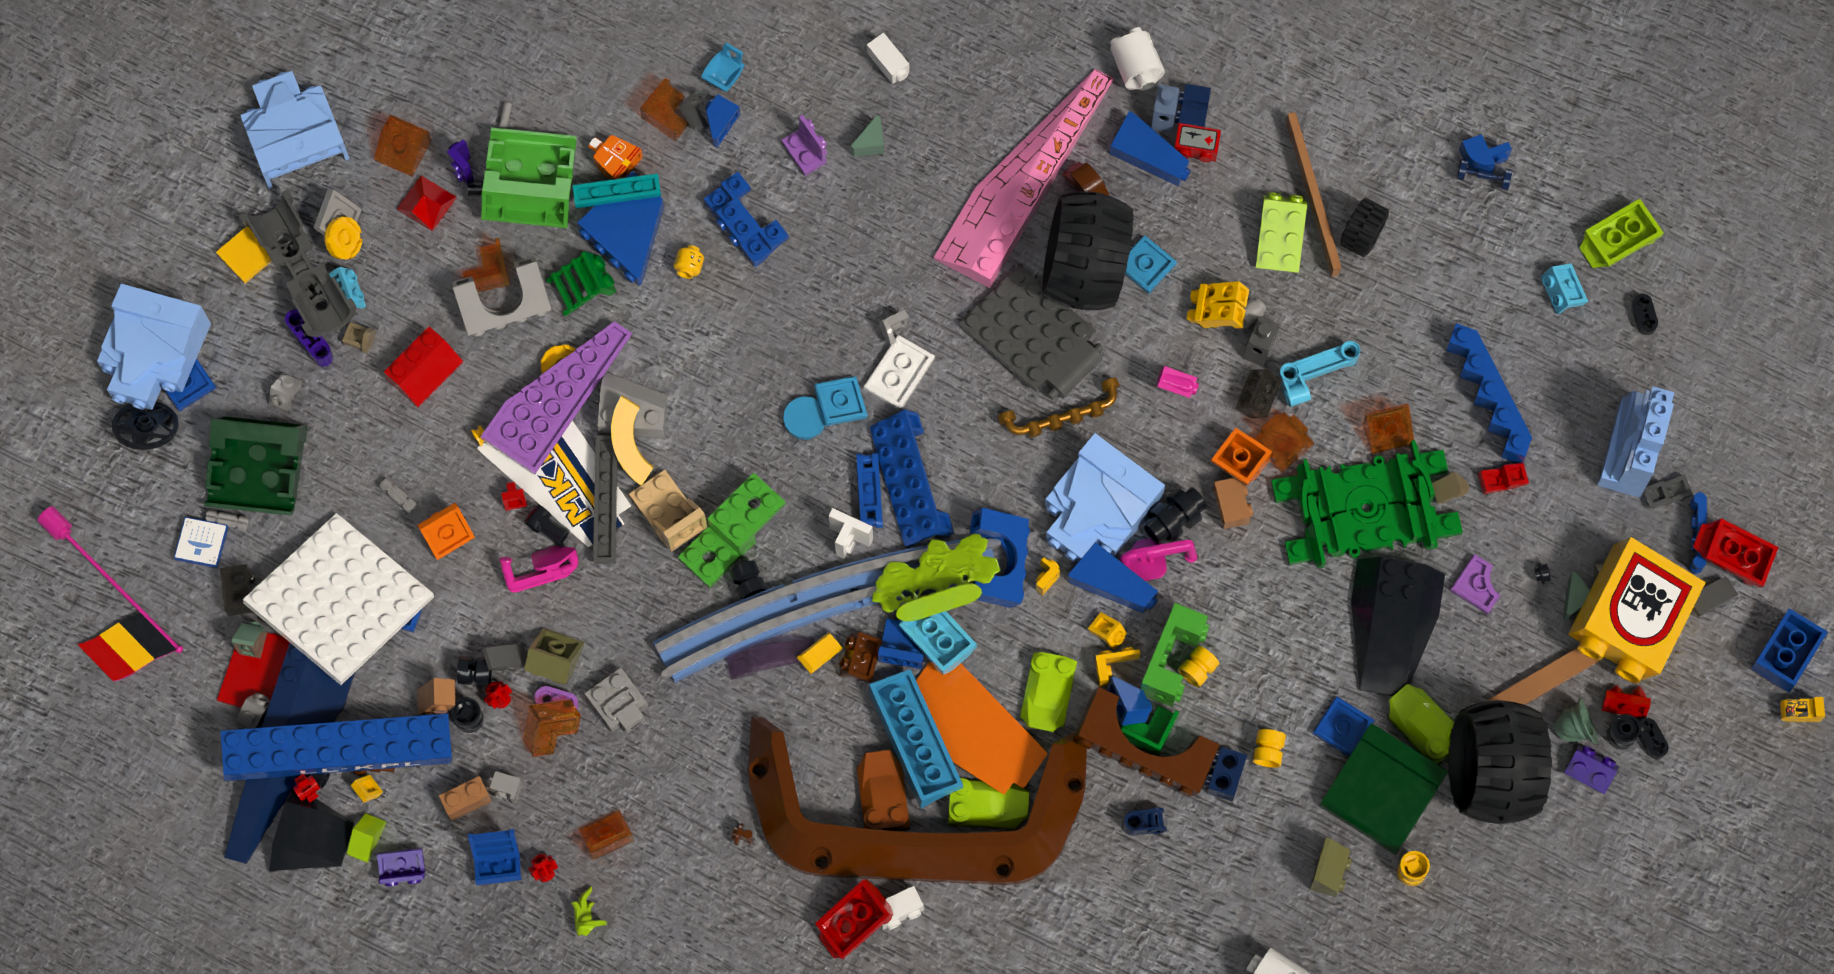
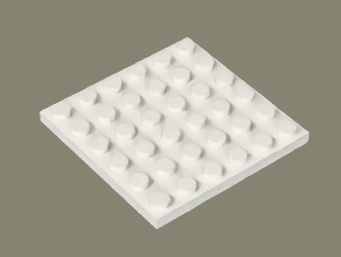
M336 513L243 599V603L337 683L342 685L434 598V593Z

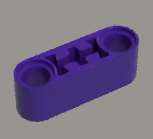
M293 309L287 312L285 322L289 331L318 366L325 367L330 365L333 361V353L328 343L322 336H309L315 342L312 345L310 340L305 338V331L302 327V324L305 322L299 311ZM294 320H301L298 325H291ZM320 351H327L325 356H317Z

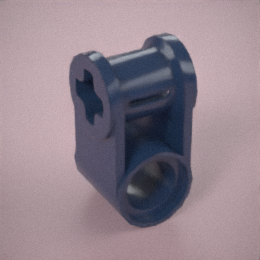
M1157 807L1127 813L1122 823L1123 831L1131 836L1166 832L1167 827L1164 826L1163 821L1164 808ZM1135 819L1138 821L1139 826L1132 828L1128 825L1127 821Z

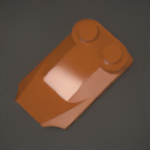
M891 750L865 753L857 767L864 828L884 831L910 829L903 772L899 760L892 754Z

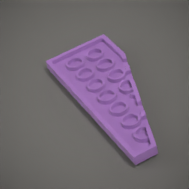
M615 321L569 356L559 361L540 375L539 378L506 400L480 438L535 475L627 343L632 333Z

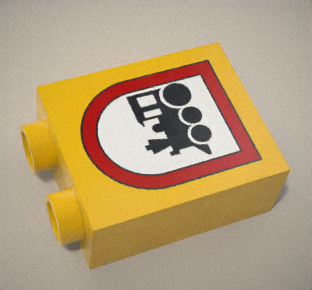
M1629 537L1613 544L1568 635L1580 642L1577 649L1583 655L1599 661L1605 657L1617 664L1615 672L1618 676L1629 682L1639 683L1641 679L1644 680L1661 674L1706 582L1634 538Z

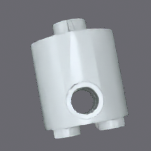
M1140 27L1130 30L1129 34L1123 37H1116L1110 41L1111 53L1127 89L1148 90L1154 87L1156 82L1163 77L1165 70L1148 32L1142 31Z
M1273 948L1268 950L1264 958L1255 954L1246 969L1252 974H1310L1309 971Z

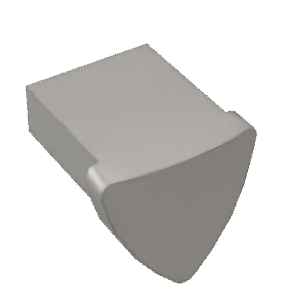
M905 310L881 320L879 324L881 333L890 345L896 343L893 331L907 325L909 316Z

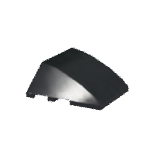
M292 790L285 802L272 844L269 871L342 867L354 823L317 799L309 802L306 798L301 801L295 791Z

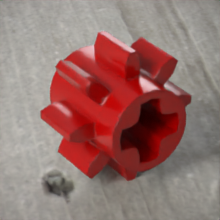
M502 681L500 683L492 682L485 689L487 696L484 698V701L489 707L492 706L494 709L505 708L511 702L509 694L512 693V690Z
M302 774L294 779L297 785L292 788L301 801L307 798L311 802L319 797L316 791L321 788L312 775L306 778Z
M539 854L531 860L532 866L528 870L535 881L547 882L554 878V870L558 866L551 855L547 857L546 854Z

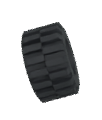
M1366 197L1362 199L1342 233L1340 246L1362 257L1368 255L1385 226L1389 216V209Z

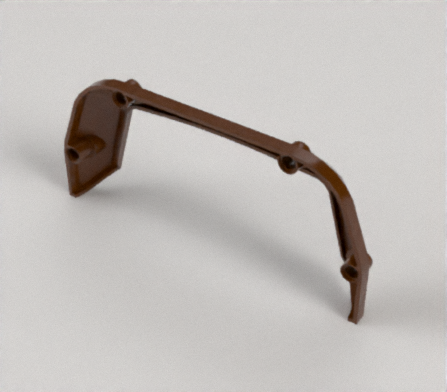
M751 716L748 777L750 790L766 842L773 853L784 864L798 872L820 877L1013 885L1030 881L1042 875L1053 866L1061 855L1083 802L1086 786L1087 749L1078 745V741L1073 739L1076 731L1053 743L1028 823L1022 829L1006 832H899L811 822L804 818L800 811L784 732L764 717ZM756 768L765 769V773L762 776L753 774ZM1077 782L1080 788L1073 791L1069 789L1068 784ZM825 859L828 864L824 868H819L816 866V861ZM1006 867L1009 873L1006 876H1000L997 873V869Z

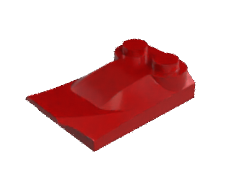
M1722 518L1712 523L1702 524L1693 544V548L1704 559L1740 577L1745 584L1755 585L1759 588L1764 587L1779 548Z
M863 879L815 924L819 928L820 941L834 959H844L878 928L889 923L894 914L891 906L880 891L867 879Z

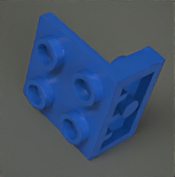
M887 619L882 644L879 646L878 662L922 670L924 653L899 627L900 621Z

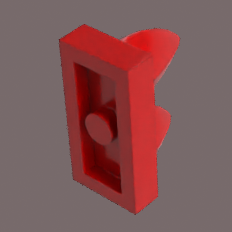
M1615 685L1608 691L1606 690L1601 711L1646 718L1651 706V698H1647L1644 690L1639 685L1630 694H1624L1622 689Z

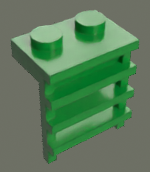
M584 251L577 259H572L571 263L566 266L563 265L561 270L553 272L551 277L546 279L549 284L553 281L555 282L568 308L563 311L564 316H568L598 294L611 296L617 292L614 287V279L607 273L604 267L605 262L601 256ZM573 267L588 294L583 297L570 271ZM563 274L578 301L573 304L560 278Z

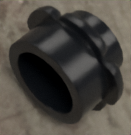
M1538 563V568H1534L1537 581H1541L1542 584L1551 581L1548 564L1541 565V563Z

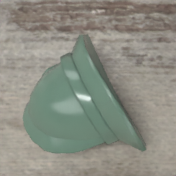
M1579 698L1576 706L1569 707L1560 713L1558 719L1555 720L1554 730L1565 741L1589 740L1598 745V736L1584 701L1582 698Z

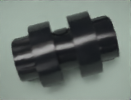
M1190 487L1185 492L1181 489H1176L1166 497L1168 505L1165 506L1162 503H1158L1148 511L1149 519L1143 523V528L1153 542L1156 544H1160L1164 540L1170 543L1174 542L1183 535L1182 526L1191 529L1202 520L1201 512L1207 508V504L1195 488Z

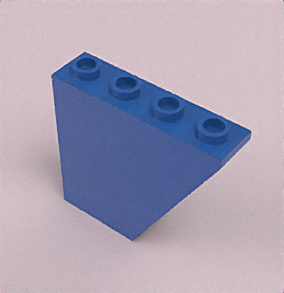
M632 171V172H631L627 177H625V178L635 177V176H638V175L635 174V173ZM653 197L596 205L577 222L578 233L585 241L590 240L594 244V249L600 255L605 254L609 258V263L615 269L620 268L624 272V277L630 283L635 282L640 286L643 283L663 213V198Z

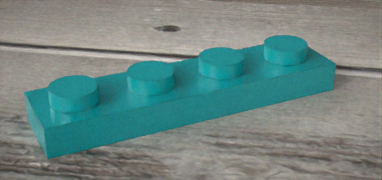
M658 173L572 185L576 208L661 196Z

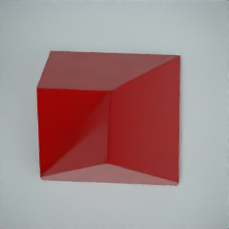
M421 175L400 203L397 211L433 232L457 197Z

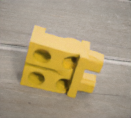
M1240 281L1209 285L1200 284L1199 289L1191 291V302L1197 304L1196 309L1188 310L1187 320L1191 323L1200 324L1203 328H1216L1219 326L1243 328L1246 312L1244 308L1247 306L1249 289Z

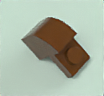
M1077 162L1062 173L1064 179L1075 186L1078 192H1097L1110 196L1098 173L1087 162L1085 164Z

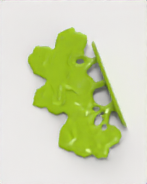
M972 534L961 539L954 550L949 549L945 541L932 539L927 547L928 550L923 552L919 558L920 566L918 568H911L903 562L891 561L887 564L883 574L875 582L877 590L872 594V601L880 603L883 611L888 613L897 609L896 616L902 621L920 620L976 601L981 596L982 590L978 585L969 582L990 583L995 573L1000 571L997 558L982 555L986 550L988 540L980 534ZM967 575V580L963 581V576ZM951 584H956V585H957V586L948 588ZM917 589L920 590L918 595L915 594ZM927 589L936 590L935 593L919 598L920 594ZM904 590L910 591L913 599H911V596L906 598L902 592ZM897 597H901L902 600L898 601Z

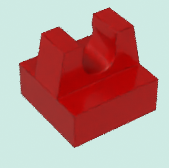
M515 482L506 483L508 492L501 493L505 510L527 507L523 489L517 490Z

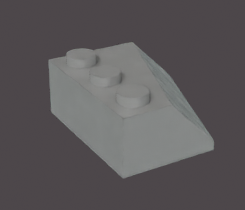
M606 372L603 375L600 390L597 425L599 434L611 435L613 413L620 397L623 395L640 406L634 422V436L665 438L668 395Z

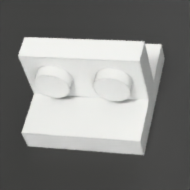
M832 508L829 514V526L831 530L839 533L835 541L836 555L844 559L847 553L850 554L852 552L855 541L870 547L873 541V526Z

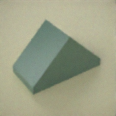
M878 115L850 146L852 156L884 153L881 118Z
M1575 572L1571 573L1568 580L1563 620L1568 621L1580 612L1590 592V589Z

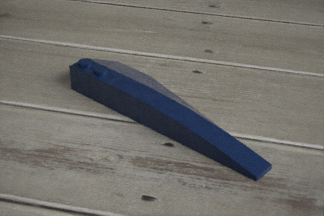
M289 643L262 728L334 722L345 706L355 673L340 685ZM300 775L246 779L225 859L244 864L248 863L260 844L264 833L273 823L277 812L286 802L285 800L290 791L292 792V787L297 784L294 779Z

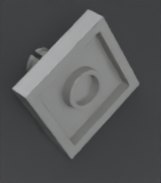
M328 189L321 209L316 213L314 229L325 236L326 228L333 219L337 217H351L357 222L362 209L334 189Z

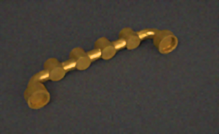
M1116 377L1101 382L1103 392H1108L1109 394L1107 399L1090 403L1081 408H1074L1062 414H1055L1040 421H1033L1021 427L1013 423L1017 419L1014 410L1003 412L997 417L1000 425H1005L1012 434L1025 435L1029 433L1030 438L1037 437L1042 434L1041 429L1047 427L1050 428V431H1056L1063 427V422L1069 420L1071 425L1084 421L1082 416L1091 414L1092 418L1102 416L1104 414L1103 409H1107L1115 403L1117 388L1120 385Z

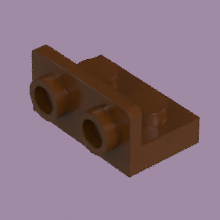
M862 632L850 634L845 641V655L839 663V676H850L866 683L872 682L879 646H881L882 640Z

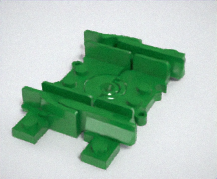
M1411 440L1409 444L1413 459L1411 464H1409L1407 454L1400 455V453H1396L1395 457L1389 459L1386 464H1384L1385 460L1382 456H1376L1373 465L1365 463L1346 467L1341 464V472L1335 474L1331 471V466H1328L1325 471L1323 466L1319 467V469L1311 470L1307 459H1303L1302 463L1296 468L1298 475L1271 480L1275 503L1297 499L1302 525L1310 524L1304 530L1305 539L1285 542L1289 565L1315 561L1317 568H1324L1326 564L1323 551L1324 546H1327L1328 553L1332 554V558L1344 556L1346 551H1349V557L1356 559L1359 557L1360 549L1364 552L1384 548L1393 551V542L1395 541L1401 542L1403 549H1405L1407 544L1423 542L1424 548L1431 550L1437 548V539L1462 535L1463 531L1458 512L1436 515L1435 507L1430 505L1435 493L1429 476L1448 472L1444 450L1420 454L1416 441ZM1316 496H1318V508L1316 505ZM1369 505L1370 510L1364 511L1362 506Z

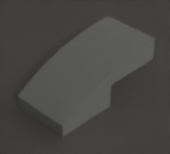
M1685 474L1666 482L1660 481L1646 487L1644 490L1651 509L1666 506L1693 496Z
M1725 576L1702 589L1693 607V611L1697 617L1713 611L1719 605L1734 599L1738 593Z
M501 645L483 649L488 669L491 671L525 668L527 655L524 645Z

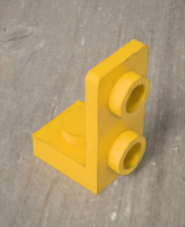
M1133 647L1122 649L1121 652L1102 651L1099 655H1096L1095 665L1099 687L1108 686L1109 678L1112 677L1111 666L1106 664L1140 659V649L1134 650Z

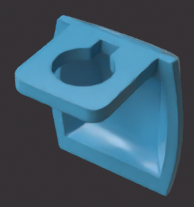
M725 43L723 51H720L711 59L701 78L720 90L727 92L737 81L745 66L742 63L743 52L729 43ZM728 50L733 51L737 57H732Z

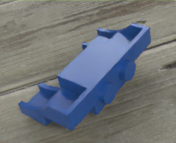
M736 172L723 181L720 188L705 197L704 203L717 220L715 221L722 231L726 230L730 235L728 239L734 247L738 246L752 265L756 267L765 261L778 246L788 240L789 235L777 220H774L763 229L758 225L739 200L751 191V187L741 174Z

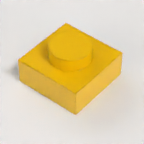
M371 775L359 778L351 784V787L363 803L378 798L383 792Z

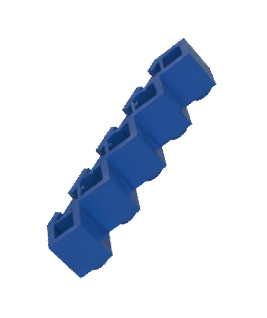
M1456 323L1446 351L1467 358L1460 378L1480 385L1474 405L1494 411L1487 431L1508 438L1501 458L1517 464L1523 463L1532 436L1478 331Z

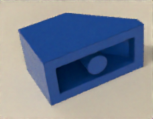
M717 94L714 100L711 99L705 108L713 145L716 148L719 147L740 116L739 106Z
M1111 677L1106 691L1119 696L1116 714L1121 725L1146 722L1152 710V705L1144 691L1117 677Z

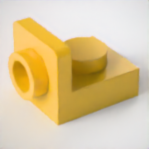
M1045 557L1040 560V566L1047 572L1043 571L1036 579V591L1042 596L1060 577L1059 565L1052 559L1047 560Z
M1102 612L1099 613L1087 628L1091 634L1107 642L1113 650L1124 641L1127 635L1120 622Z

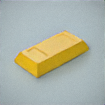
M828 632L796 658L812 674L843 648L831 633Z

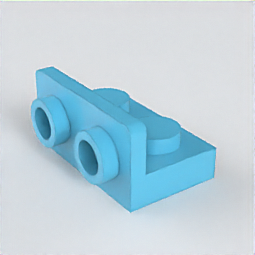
M1572 263L1552 266L1541 275V280L1556 314L1562 313L1567 308L1583 306L1588 302Z
M338 267L329 273L331 278L335 277L347 300L352 298L356 308L363 309L366 307L364 295L357 282V275L352 269Z

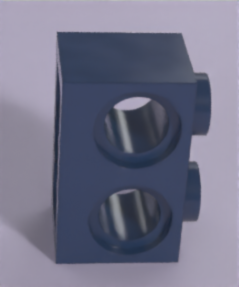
M1221 747L1220 753L1216 752L1211 764L1215 766L1213 774L1208 773L1204 785L1208 787L1207 794L1233 802L1247 755ZM1231 759L1234 762V766L1231 768L1225 767L1222 761ZM1217 780H1224L1228 786L1222 789L1217 787L1215 782Z

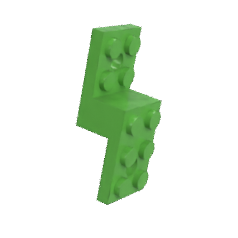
M753 473L707 518L709 526L678 556V560L708 588H711L756 543L755 534L786 505V502ZM751 499H758L761 504L758 508L753 509L748 506V502ZM709 552L716 556L712 562H705L703 560V556Z

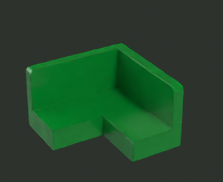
M1158 706L1149 725L1145 723L1124 725L1121 727V731L1131 744L1159 756L1179 717V711L1175 710L1172 713Z

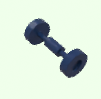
M1461 159L1457 180L1463 181L1465 173H1470L1482 179L1503 181L1501 189L1508 191L1513 170L1506 168L1503 177L1494 175L1491 171L1467 169L1468 160Z

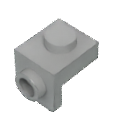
M282 373L270 388L269 404L288 411L291 406V399L301 388L302 380Z
M255 693L245 700L236 720L249 729L259 728L268 710L270 700L263 694Z

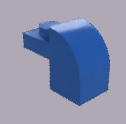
M1481 134L1462 141L1459 150L1463 158L1468 160L1467 165L1472 170L1478 171V169L1493 172L1495 162L1496 164L1505 162L1509 158L1512 148L1509 142L1488 149Z

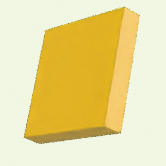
M249 227L241 230L216 252L219 258L244 284L272 262L267 251L259 244Z

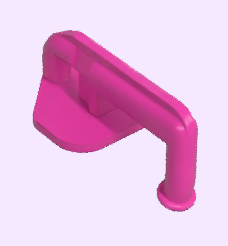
M1148 538L1137 541L1129 551L1124 552L1120 556V562L1143 580L1149 581L1159 579L1165 575L1167 571L1166 555L1186 552L1184 555L1185 560L1193 563L1197 560V554L1192 540L1156 544Z
M551 546L538 550L531 555L534 569L537 570L536 572L514 578L511 568L512 558H499L506 586L513 593L566 578L573 573L579 563L575 548ZM567 559L569 560L568 564L561 565Z

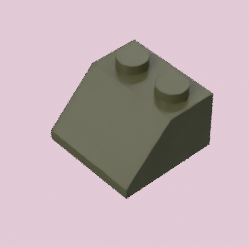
M543 628L529 647L524 670L531 672L535 676H542L551 679L555 683L566 685L573 675L585 642Z
M1326 837L1310 890L1337 897L1339 891L1343 892L1346 883L1343 874L1345 870L1349 871L1352 858L1349 857L1350 850Z

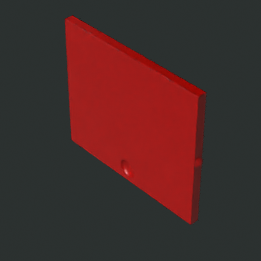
M267 633L261 658L241 655L234 649L217 701L242 708L245 700L255 693L263 694L271 701L290 642L275 633Z

